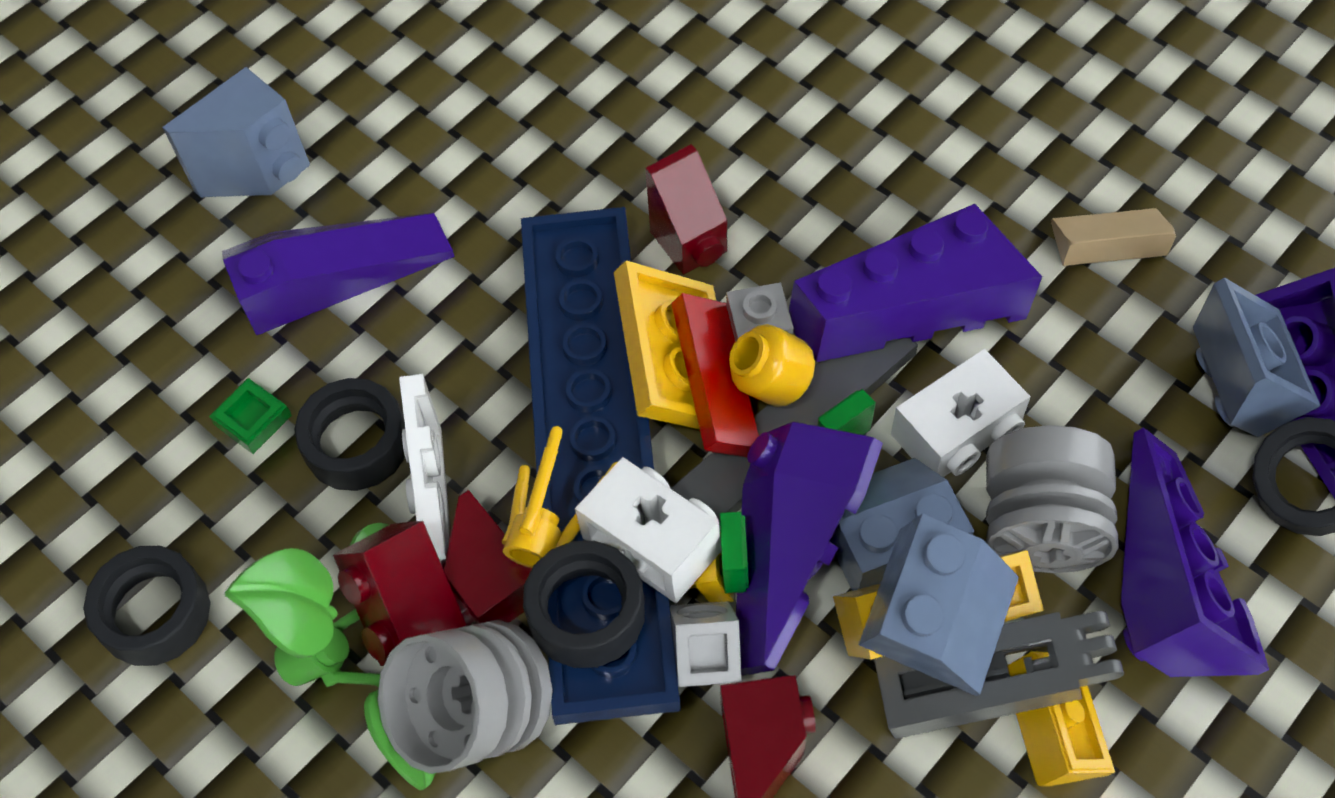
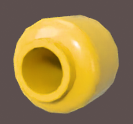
M770 324L756 326L740 336L734 343L729 358L732 381L738 390L774 407L788 406L798 400L808 389L814 375L815 360L809 345L795 335Z

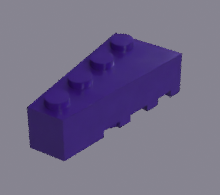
M972 204L795 280L789 305V314L794 328L793 333L809 345L813 351L814 360L820 362L883 349L886 341L901 338H911L912 342L932 339L935 331L959 326L963 332L984 328L986 321L1003 317L1007 319L1008 323L1024 320L1028 316L1042 280V275L976 204Z

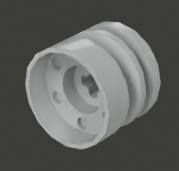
M1046 425L1022 428L1004 434L990 444L986 455V491L991 498L986 510V520L989 524L986 532V543L998 556L1028 550L1033 572L1043 573L1077 572L1097 567L1114 557L1119 548L1118 532L1115 527L1117 510L1113 500H1111L1116 491L1115 454L1108 441L1096 433L1076 427Z
M495 620L404 639L389 653L381 671L378 704L382 726L394 750L411 767L434 774L452 771L478 763L485 758L497 757L504 753L525 748L540 736L550 715L553 689L548 664L536 641L519 626Z

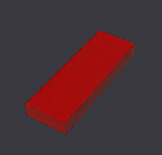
M682 293L671 305L704 450L747 457L753 442L759 435L749 395L739 391L732 381L729 358L735 338L726 303Z

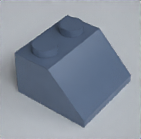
M247 67L162 127L194 192L200 197L272 195L286 183L295 180L302 171L310 166L286 100Z
M1225 277L1214 283L1193 325V330L1200 345V348L1196 350V356L1202 369L1208 376L1213 378L1219 394L1215 397V405L1222 419L1229 426H1235L1254 436L1260 437L1284 423L1290 422L1320 407V403L1280 310Z
M916 458L873 473L866 495L857 513L853 514L845 510L829 540L830 543L838 547L835 556L852 591L881 583L900 529L922 513L969 534H974V529L948 480Z
M922 513L899 531L858 645L970 694L980 695L1019 576L983 539Z

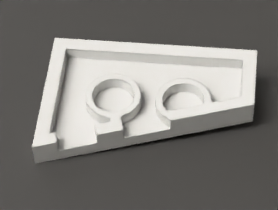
M423 374L399 377L405 429H402V442L407 463H410L411 479H406L408 507L411 514L416 513V521L424 522L444 570L451 533L442 430Z

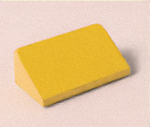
M1031 651L1007 665L1010 677L1027 673L1023 658L1031 657L1032 660L1049 657L1048 652ZM1088 685L1080 687L1081 700L1016 713L1034 778L1038 786H1054L1109 776L1115 773Z

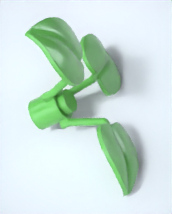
M374 523L365 526L356 533L350 545L390 524ZM295 548L273 552L248 566L225 591L224 595L241 607L255 621L266 637L277 646L274 655L275 666L281 678L288 684L301 686L322 677L327 687L337 683L373 685L379 688L380 674L340 671L349 653L348 640L342 631L360 618L356 609L333 623L337 616L336 608L329 605L333 596V581L326 567L312 554ZM379 689L371 692L366 697L364 711L365 720L372 739L384 757L408 783L420 791L426 789L432 783L435 773L429 774L411 767L394 750L382 726L378 704Z

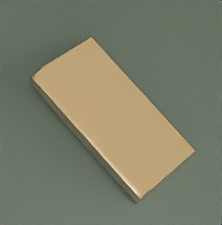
M1157 208L1052 218L1051 222L1063 266L1168 256L1176 238L1174 227Z

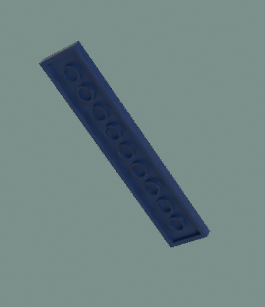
M625 207L521 218L536 469L538 472L552 427H561L562 437L542 504V508L558 516L559 523L557 527L561 533L575 515V508L592 491L614 462H618L623 457L640 469L649 467L654 470L649 418L637 415L614 278V271L626 260L631 262ZM581 530L572 541H586L582 538ZM596 575L578 576L562 583L551 594L548 600V613L552 623L563 631L572 634L592 633L607 627L619 615L622 596L617 585L611 580ZM641 580L645 600V622L636 643L619 659L599 667L573 668L556 662L548 656L549 674L553 689L551 699L552 718L555 725L681 711L669 598Z

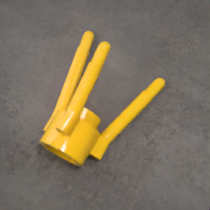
M559 426L552 427L526 508L530 467L528 465L520 466L509 525L502 540V543L505 545L503 548L505 556L529 568H533L534 564L551 549L572 542L580 531L576 513L561 533L557 527L559 523L558 516L542 508L562 437V428ZM614 462V463L611 465V467L608 469V471L605 473V475H606L618 462Z

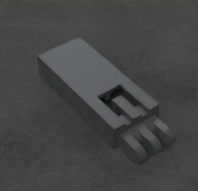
M1095 611L1061 619L1059 612L1003 624L981 693L977 696L885 656L874 659L890 732L895 739L1081 700L1080 687L1118 679L1124 675L1120 660L1093 663L1092 658L1106 656L1117 651L1112 635L1086 638V634L1099 632L1110 627L1107 612ZM1047 646L1049 657L1032 660L1031 657L1023 658L1027 673L1010 677L1005 658L1006 655Z

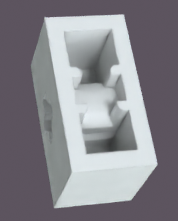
M983 349L897 406L891 436L912 459L916 458L942 477L950 472L958 476L972 467L981 456V451L1002 435L1024 427L1023 417L1031 396L986 349Z
M623 457L575 508L584 540L598 541L617 548L633 562L641 580L674 603L681 599L722 551L719 521L710 507L696 498H690L688 501L670 489L667 481L658 472L649 467L640 469Z

